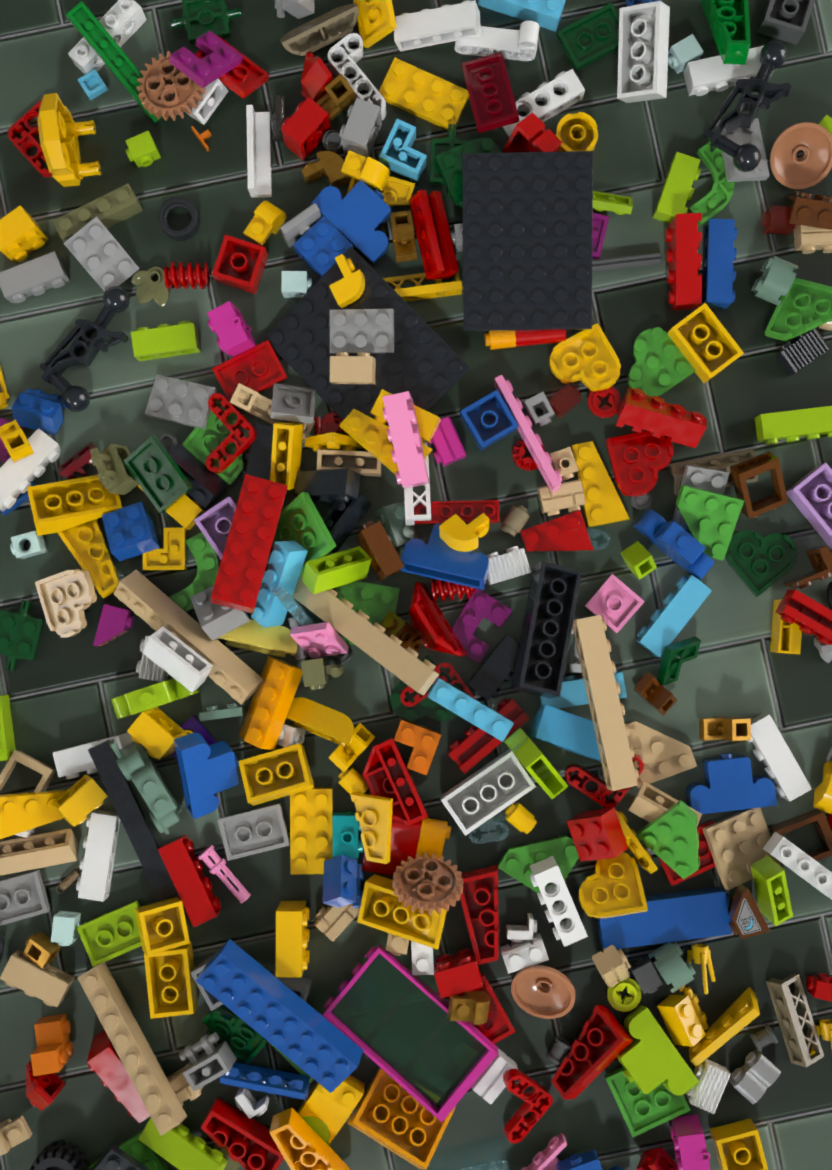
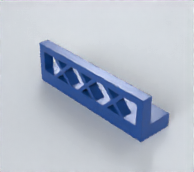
M234 1062L230 1071L220 1077V1083L307 1100L311 1077Z

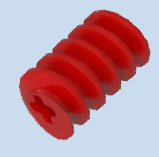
M171 261L170 268H167L166 265L164 268L166 288L171 289L174 285L176 289H180L182 285L184 289H188L191 285L192 289H197L198 284L201 289H205L206 285L209 288L210 269L208 263L205 262L204 267L201 268L199 262H196L195 268H192L191 262H188L187 267L184 268L183 263L179 262V266L176 268L174 261Z
M431 578L434 602H437L438 596H441L442 601H446V597L449 595L451 601H454L455 594L458 595L460 600H462L464 593H466L468 599H471L472 593L475 594V588L437 579L433 582Z

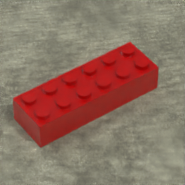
M245 474L212 591L211 603L254 614L288 485Z

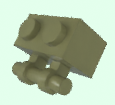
M111 443L101 453L98 448L90 450L92 464L96 466L99 472L97 475L99 481L103 483L110 493L126 495L138 485L135 478L122 462L130 455L127 446Z
M326 657L301 661L304 687L310 686V690L323 689L325 687L324 684L329 682V674L337 678L344 672V668L340 664L327 665Z

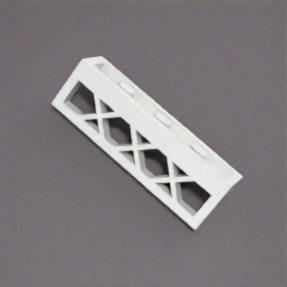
M246 105L248 190L251 198L272 197L270 112H255L253 105Z
M425 441L423 445L428 447V442ZM427 456L425 462L429 477V458ZM430 484L423 485L425 486V491L420 497L413 491V487L404 489L406 525H414V521L431 520ZM421 502L426 507L427 514L414 515V507Z

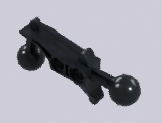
M773 40L762 47L759 54L762 65L756 77L750 76V79H738L736 81L735 88L720 108L718 115L709 128L704 131V137L711 141L710 151L713 152L718 148L733 157L735 167L742 172L752 171L759 165L761 161L760 151L755 145L750 143L740 146L725 137V135L739 127L750 128L759 108L767 110L774 101L779 100L783 96L787 97L790 95L791 84L783 83L777 85L767 82L772 71L780 68L787 58L786 47L780 41ZM751 92H757L759 94L752 95ZM737 94H742L735 109L721 119L715 133L712 132V129L721 116L725 114ZM742 111H748V112H750V113H749V114H743V113H741V112H742Z
M109 287L103 295L105 306L94 323L88 319H77L75 321L76 326L58 345L54 353L45 363L40 364V369L44 371L41 378L51 385L53 384L63 394V403L70 411L81 412L87 409L90 404V395L82 386H72L61 374L68 367L78 364L89 367L99 351L107 352L110 346H115L120 342L126 343L129 340V337L124 332L105 330L115 313L124 312L129 307V294L122 287ZM97 331L96 336L91 339V334ZM75 337V339L73 340V342H72V344L70 345V347H69L66 351H64V352H62L61 354H59L60 351H61V350H64V348H65V347L71 342V340ZM85 349V353L79 356L80 351Z

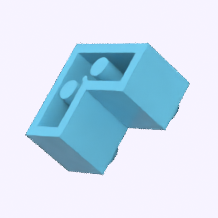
M396 119L381 151L379 161L391 172L418 184L426 167L427 155L412 149L416 139V127Z

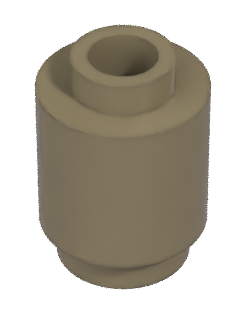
M519 504L517 506L512 505L502 520L500 528L513 537L516 533L519 534L530 517L527 514L528 510Z

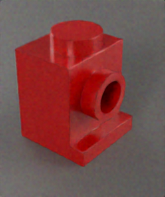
M819 973L818 976L810 974L806 980L807 991L814 998L832 1002V976Z

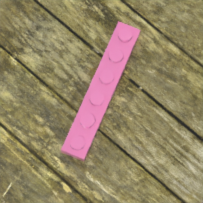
M503 375L494 378V387L498 390L519 426L517 430L551 493L560 490L561 475L558 470L554 471L551 466L552 459L548 452L544 453L539 435L534 434L532 431V422L528 416H524L519 398L513 396L511 383L509 380L505 381Z

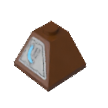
M742 884L737 886L728 915L731 919V922L728 924L733 934H738L744 939L769 932L770 929L749 889Z

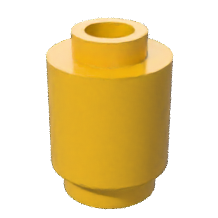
M353 767L345 772L342 771L338 776L340 778L338 783L349 794L353 792L363 794L368 789L364 777Z
M512 803L505 811V819L520 832L528 834L537 823L534 815L520 803L515 805Z

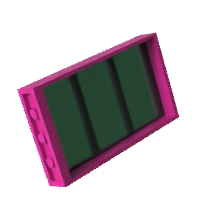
M381 944L377 948L372 946L365 955L367 960L363 964L358 963L351 972L353 974L352 978L349 981L345 979L337 989L339 991L338 995L335 998L331 996L324 1004L325 1011L322 1016L362 1048L363 1052L438 1120L443 1122L498 1055V1047L469 1021H450L447 1018L449 1004L443 998L441 999L417 975H412V971L394 955L390 954L389 951H386L384 946Z

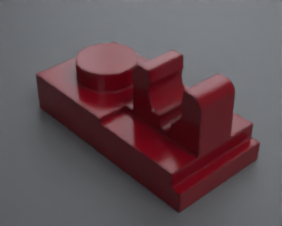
M92 441L59 467V473L62 477H68L70 480L76 479L73 476L74 471L80 472L83 476L86 475V471L82 466L86 463H92L90 450L97 448Z

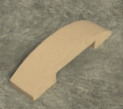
M238 383L230 400L231 404L271 425L278 422L304 424V440L309 436L315 423L314 420L313 424L270 418L272 400Z

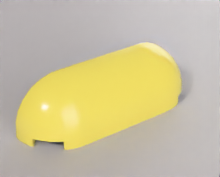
M253 619L219 637L226 640L225 644L228 646L277 657H285L286 654L295 656L297 651V642L290 636V629L284 626L264 628Z

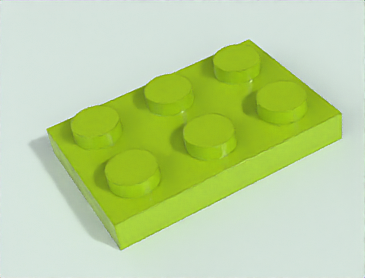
M137 900L76 927L93 967L142 946L135 914V908L140 907Z

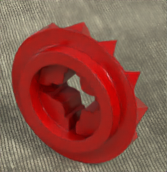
M613 386L605 390L591 391L587 399L588 409L591 410L594 416L601 418L612 417L621 406V396ZM607 395H610L607 401L609 406L604 405L603 407L599 408V404L601 403L599 398L603 399L607 397Z
M520 439L512 450L514 463L523 470L531 471L537 469L538 467L533 459L530 457L522 459L526 453L524 446L526 448L527 446L523 439ZM542 443L541 447H542V449H543V451H544V453H545L546 451H545L544 445H543V443Z

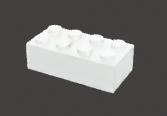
M661 1L620 8L617 99L626 103L667 98L670 7Z
M509 748L440 797L466 836L536 786Z

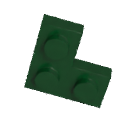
M694 636L665 646L657 681L662 686L678 681L682 663L697 658L701 640Z

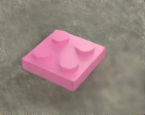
M611 574L584 606L594 615H601L605 619L606 625L615 633H618L645 601L616 576Z
M329 622L291 628L290 636L311 658L336 656L348 652V644Z

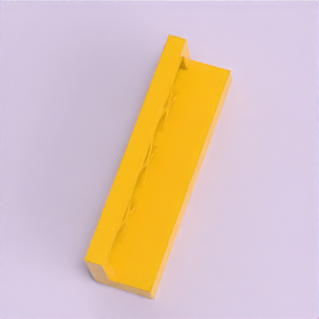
M459 271L454 274L456 281L443 283V279H433L437 282L436 284L423 286L421 283L426 278L425 273L383 278L387 283L395 287L394 290L405 302L462 294V282L460 281ZM405 281H411L416 285L415 287L401 288Z

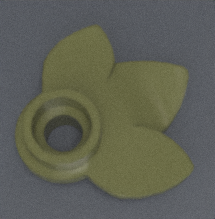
M152 267L148 271L140 270L134 274L131 282L138 286L136 290L138 303L145 304L154 299L160 307H163L169 298V289L165 285L164 270L160 267ZM154 274H157L159 277L156 282L153 279Z

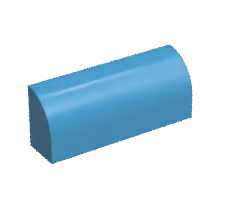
M543 705L538 710L528 737L601 762L593 721L548 705Z

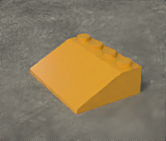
M379 1068L355 1107L348 1124L415 1167L427 1169L456 1107L441 1122L382 1068ZM414 1081L436 1102H438V1100L441 1098L435 1093L425 1088L424 1086Z

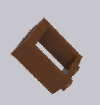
M769 451L730 467L736 496L744 500L741 512L749 519L759 517L764 512L778 509L781 505L788 503L779 458ZM770 470L775 494L751 503L746 480Z
M370 521L362 526L356 539L360 547L371 558L370 565L379 582L405 567L380 521L375 524L373 521Z
M818 809L770 827L772 831L771 837L774 832L784 837V833L813 822L823 848L808 855L816 861L832 856V831L824 812Z

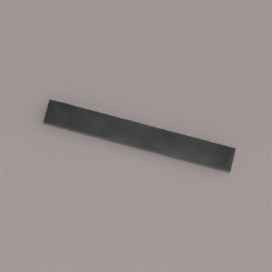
M107 740L89 748L88 752L158 901H163L177 895L178 892L158 851L159 845L132 787L116 762L118 757L110 746V740Z

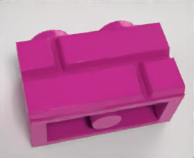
M450 416L441 419L431 442L428 444L433 443L436 450L433 452L437 464L441 463L445 467L465 458L466 452Z

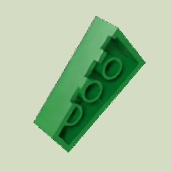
M701 0V6L723 64L745 65L751 45L749 1Z

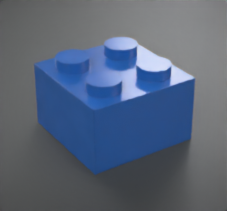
M324 216L293 245L296 254L320 278L336 263L335 257L341 254L344 255L350 247L353 248V245Z
M498 390L461 410L459 414L480 451L515 432L519 427Z
M143 502L102 515L110 551L119 561L160 548L151 513Z

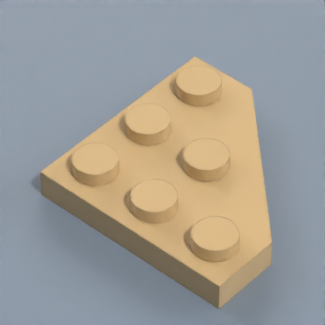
M635 720L626 723L630 733L629 737H627L629 745L632 746L634 754L639 755L644 763V769L639 775V779H637V788H640L644 782L651 784L697 767L690 746ZM635 761L633 765L638 768V761Z

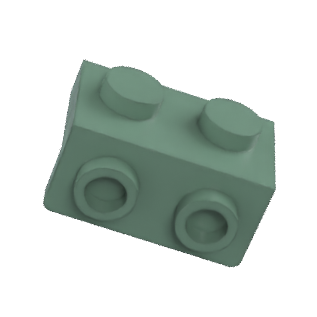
M405 501L384 506L375 511L376 523L381 522L394 548L406 545L411 539H418L414 526L406 525Z

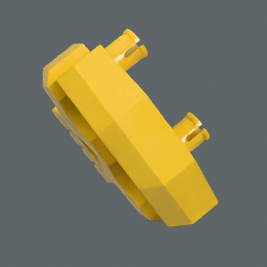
M57 93L45 94L41 101L37 121L40 145L52 177L63 187L79 186L83 177L101 175L99 161L81 164L78 136L96 134L94 120L75 122L70 111L63 105Z

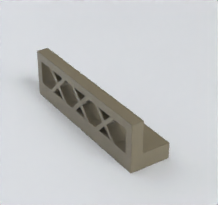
M750 449L670 464V472L674 478L675 496L679 494L680 482L683 479L686 464L724 470L731 473L730 467L754 458L756 454ZM758 475L747 479L746 483L757 482ZM732 476L727 480L726 487L734 486Z
M794 973L783 980L771 978L766 983L790 1062L807 1068L823 1058L824 1054L800 975ZM794 982L795 991L792 995L789 989V984ZM798 1002L801 1004L802 1008L800 1016L797 1015L796 1011ZM804 1023L808 1027L806 1036H804L802 1031ZM812 1043L815 1053L810 1056L809 1048Z

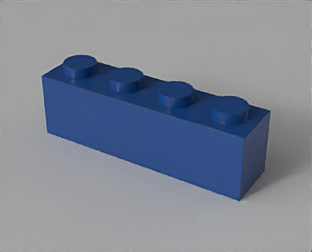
M709 218L704 225L702 305L706 303L709 308L727 309L735 300V289H733V282L736 278V269L733 268V261H735L737 249L734 248V240L737 237V227H734L735 219Z

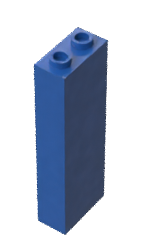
M720 886L645 896L648 907L646 912L610 918H597L600 945L603 950L611 945L615 946L616 949L731 934V928L728 924L731 922L728 916L730 897Z

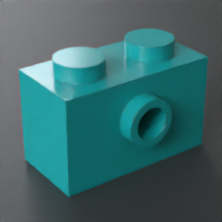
M356 812L333 813V858L345 855L358 859L359 852H363L362 840L359 839L361 827L359 821L356 820Z

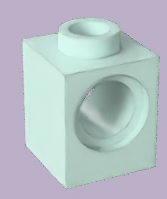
M693 34L671 46L668 52V64L672 69L674 68L677 74L685 70L688 62L700 60L704 52Z
M282 271L281 292L284 298H303L313 287L312 278H309L307 271Z
M36 531L11 537L12 543L10 548L13 555H16V558L25 559L47 552L43 535L37 536ZM29 540L31 546L29 550L26 551L24 549V543L25 541Z
M59 911L53 917L51 942H57L59 946L73 944L79 936L76 927L80 925L81 913Z

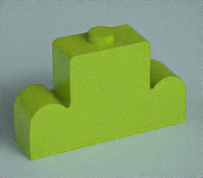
M171 679L113 698L111 701L118 720L199 693L200 686L191 692L177 680Z
M521 728L504 741L552 800L568 787L566 782Z
M640 1005L625 1018L624 1029L629 1035L634 1037V1041L617 1059L624 1067L623 1074L630 1083L634 1082L644 1094H649L663 1083L667 1090L677 1096L685 1094L699 1083L647 1007Z

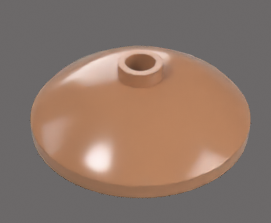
M812 122L797 123L785 129L776 138L770 151L769 162L774 177L782 185L792 189L809 188L823 180L832 168L831 134L821 125ZM799 150H803V155L797 158L796 153Z
M533 965L525 967L516 973L511 984V993L517 1005L535 1017L543 1019L562 1017L571 1011L575 1003L576 994L571 981L563 973L548 966Z

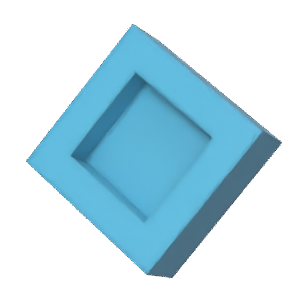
M96 69L77 79L90 101L108 90Z

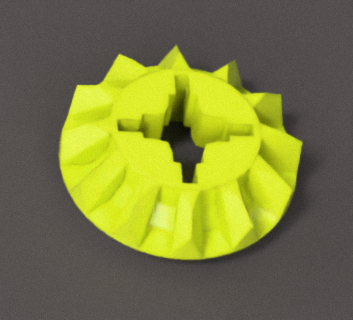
M628 977L623 981L619 980V983L613 987L607 988V998L611 1006L616 1010L622 1012L631 1011L640 1003L641 989L636 981ZM626 986V991L630 995H625L624 999L621 1000V995L617 992L623 991Z

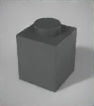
M647 955L630 964V970L643 994L653 993L659 989V986L663 985Z

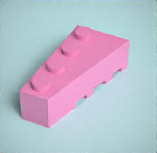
M409 391L383 396L385 406L383 414L385 421L388 420L389 424L387 434L389 442H393L394 450H391L393 462L397 463L399 471H396L398 484H402L404 489L430 484L413 399Z

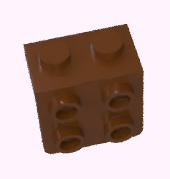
M794 191V194H788L787 198L793 200L788 223L832 230V197L815 194L813 198L812 194L802 191Z
M828 546L807 550L806 553L813 571L785 582V587L802 589L812 585L811 581L824 580L831 577L832 550Z
M390 610L380 623L386 629L384 633L389 637L393 634L402 641L400 644L402 647L407 649L409 646L417 652L423 644L420 639L422 635Z

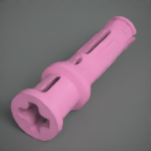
M213 845L207 847L197 857L199 860L202 859L210 868L209 872L211 874H216L241 904L251 896L225 865L226 860L224 858L221 859L215 852ZM227 877L234 883V885H235L239 890H237V889L233 886V884L227 879Z

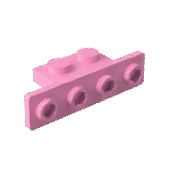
M562 1133L554 1136L549 1141L548 1146L534 1156L533 1162L521 1170H557L556 1163L560 1160L556 1156L567 1146L565 1136Z

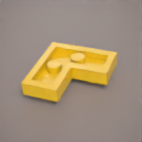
M335 432L305 438V446L313 448L314 452L326 449H343V451L364 449L352 437Z
M184 527L164 528V549H155L143 553V570H187L186 529Z

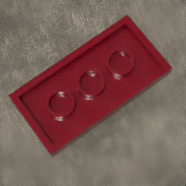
M502 52L461 63L478 133L520 122Z

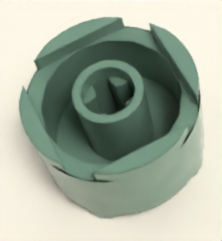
M777 256L766 259L760 270L763 272L761 278L756 279L751 288L754 296L779 306L782 301L778 299L781 295L786 296L797 274L793 270L798 269V266Z
M671 942L665 943L648 954L649 958L654 956L656 961L653 962V965L665 984L673 986L670 988L672 993L693 981V975L696 974L689 962L685 963L681 958L683 952L676 942L673 944Z

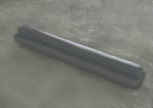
M658 251L592 259V272L660 264L662 257Z

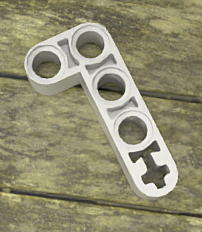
M535 21L522 22L520 30L481 26V36L455 41L454 49L460 54L483 57L502 52L504 59L532 61L536 56L540 26Z
M350 33L328 51L329 68L336 77L342 74L356 92L357 98L380 106L381 119L384 120L386 117V101L356 64L364 54L362 38L356 33ZM353 45L358 46L357 49H350ZM336 58L342 59L340 62H334L333 60ZM349 74L355 75V77L351 79L347 78L346 76ZM362 90L368 91V93L365 95H362L359 92Z

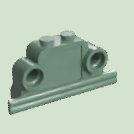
M114 739L111 740L109 743L118 757L116 762L128 781L130 779L133 781L151 811L149 815L160 833L170 834L169 827L180 821L178 813L182 811V808L142 744L132 742L119 749Z

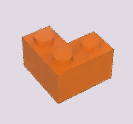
M401 718L394 741L413 747L406 768L427 775L441 738V732Z
M66 1013L41 1017L34 1024L37 1047L30 1054L33 1076L60 1072L72 1057L74 1044L72 1041L70 1042L71 1024L67 1020Z

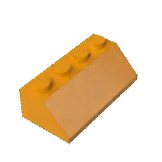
M268 655L260 676L264 680L253 695L239 735L245 742L260 749L275 750L302 677V669Z

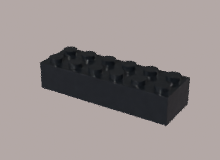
M545 561L534 565L511 689L550 699L560 697L582 571Z

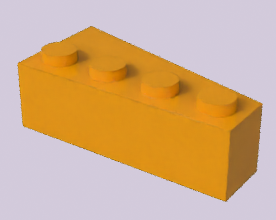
M293 1108L273 1116L269 1133L291 1170L351 1169Z

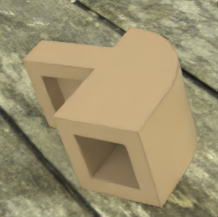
M23 1115L13 1121L9 1118L0 1123V1156L8 1153L12 1147L32 1136V1132Z

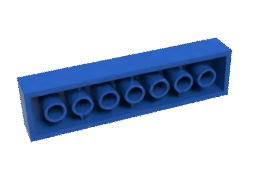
M229 939L204 966L196 979L198 984L330 1093L358 1067L363 1049L232 940Z

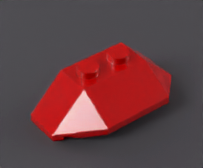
M419 581L415 583L409 609L410 623L415 630H419L422 637L420 639L424 646L432 650L464 657L467 655L439 606L434 602L425 583Z
M391 738L373 746L363 772V777L372 795L393 799L392 819L409 826L427 818L428 815L408 768H406L407 765L394 739Z

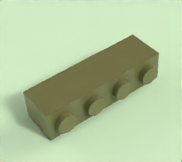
M126 184L53 220V223L62 241L65 242L95 216L108 229L142 212L143 209L130 185Z

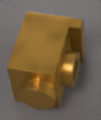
M40 931L36 935L32 934L25 942L27 946L23 955L43 969L55 960L62 946H59L56 942H51V938Z

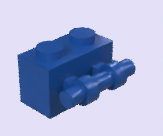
M27 388L25 393L21 392L12 405L14 420L20 426L34 430L39 428L44 433L56 435L64 421L62 407L66 408L60 395H50L43 393V390L40 389L32 390Z
M339 855L324 861V904L337 908L352 904L353 908L361 907L363 896L361 884L364 880V873L362 872V865L357 864L356 859Z

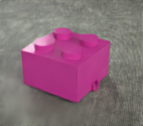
M230 301L207 312L210 319L207 323L212 332H216L219 339L216 341L222 352L225 351L227 355L235 357L256 346L251 334V328L247 326L240 310Z
M698 1114L674 1118V1126H670V1131L674 1143V1154L678 1170H710V1154L707 1152L704 1132Z

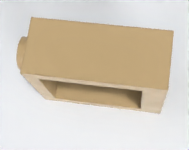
M14 750L0 775V792L17 762L42 774L43 776L34 792L46 791L57 770L22 751Z

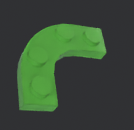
M711 141L697 151V155L710 171L712 188L705 197L687 210L689 213H702V221L698 222L699 227L704 225L709 218L712 219L719 214L730 201L734 192L735 182H727L722 151L716 148L711 152Z
M202 532L186 540L198 567L196 578L187 588L169 597L186 613L194 609L190 597L215 584L220 566L218 555Z

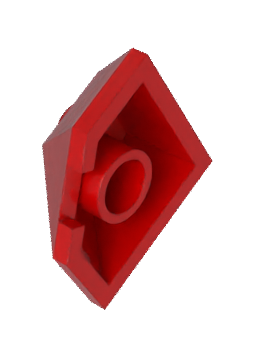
M308 51L305 56L301 79L303 89L301 94L305 101L310 97L317 102L328 93L325 87L333 81V77L321 58L318 56L314 57L313 53Z
M30 1060L26 1065V1097L34 1107H38L42 1111L54 1101L66 1083L56 1073L33 1076Z

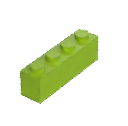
M832 406L760 414L755 417L758 442H765V445L777 444L778 440L786 439V443L799 441V437H807V440L818 439L820 435L827 434L828 438L832 437Z
M150 1118L138 1139L179 1170H224L228 1163V1160L223 1157L220 1151L211 1149L206 1145L204 1139L189 1133V1129L182 1124L177 1125L161 1136L152 1118Z

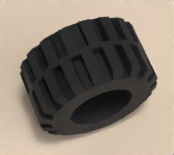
M60 1140L58 1144L52 1142L49 1147L46 1146L33 1162L30 1170H50L49 1167L52 1166L60 1167L63 1170H88L89 1162L84 1160L86 1157L85 1152L81 1153L79 1151L81 1147L78 1145L74 1147L72 1146L73 1142L69 1141L65 1144L64 1140Z

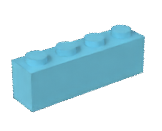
M478 0V5L522 21H535L540 27L556 32L566 0Z
M278 541L274 544L261 584L254 614L251 615V618L264 628L280 626L284 623L308 552L307 549L295 541Z
M693 575L680 578L676 584L678 588L673 594L670 592L663 600L664 606L660 610H655L650 617L652 621L647 627L644 625L637 633L638 639L636 642L655 657H661L665 646L672 643L712 592L710 588Z
M616 670L614 677L615 682H618L620 686L619 699L626 698L623 672ZM575 675L563 676L560 697L550 699L538 696L540 708L543 705L560 709L589 704L583 677L575 678Z
M437 677L427 694V697L502 742L514 724L508 718Z

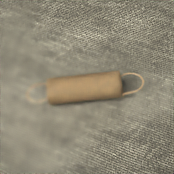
M75 868L58 885L60 886L59 888L63 891L66 890L81 875L80 872Z

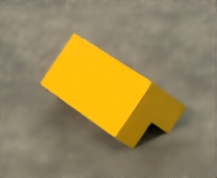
M782 599L774 600L770 652L800 654L802 631L799 630L800 626L781 620V615L775 611Z

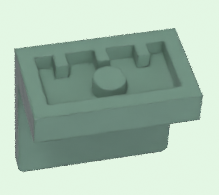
M207 676L205 682L200 685L203 709L202 712H199L200 721L243 716L246 714L245 702L241 705Z

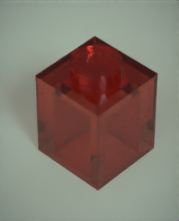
M771 206L763 213L761 224L764 226V234L789 235L796 226V224L788 223L792 207Z
M567 384L548 401L556 416L561 419L577 406L582 399L578 389Z

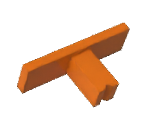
M192 126V131L208 152L209 147L204 141L211 137V133L209 130H206L199 135L194 126Z

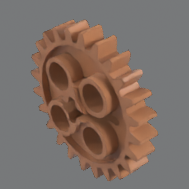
M167 51L166 57H163L160 53L159 60L152 57V65L145 64L147 71H140L143 78L137 79L140 84L137 90L140 93L138 97L142 101V105L151 115L154 114L157 119L162 116L165 121L171 116L173 121H175L176 115L179 114L183 119V112L186 111L188 114H191V107L198 108L195 102L203 101L200 94H204L205 90L169 62L171 55L169 51Z
M426 852L424 857H420L417 853L415 859L408 856L407 862L402 860L401 866L396 867V872L393 873L392 888H394V895H398V902L404 901L405 908L410 905L412 906L411 912L420 909L421 915L424 913V910H427L428 914L432 915V910H436L438 914H441V908L449 911V905L455 907L456 901H460V896L463 892L462 872L457 871V865L451 866V860L444 862V856L437 859L435 853L431 857H428Z

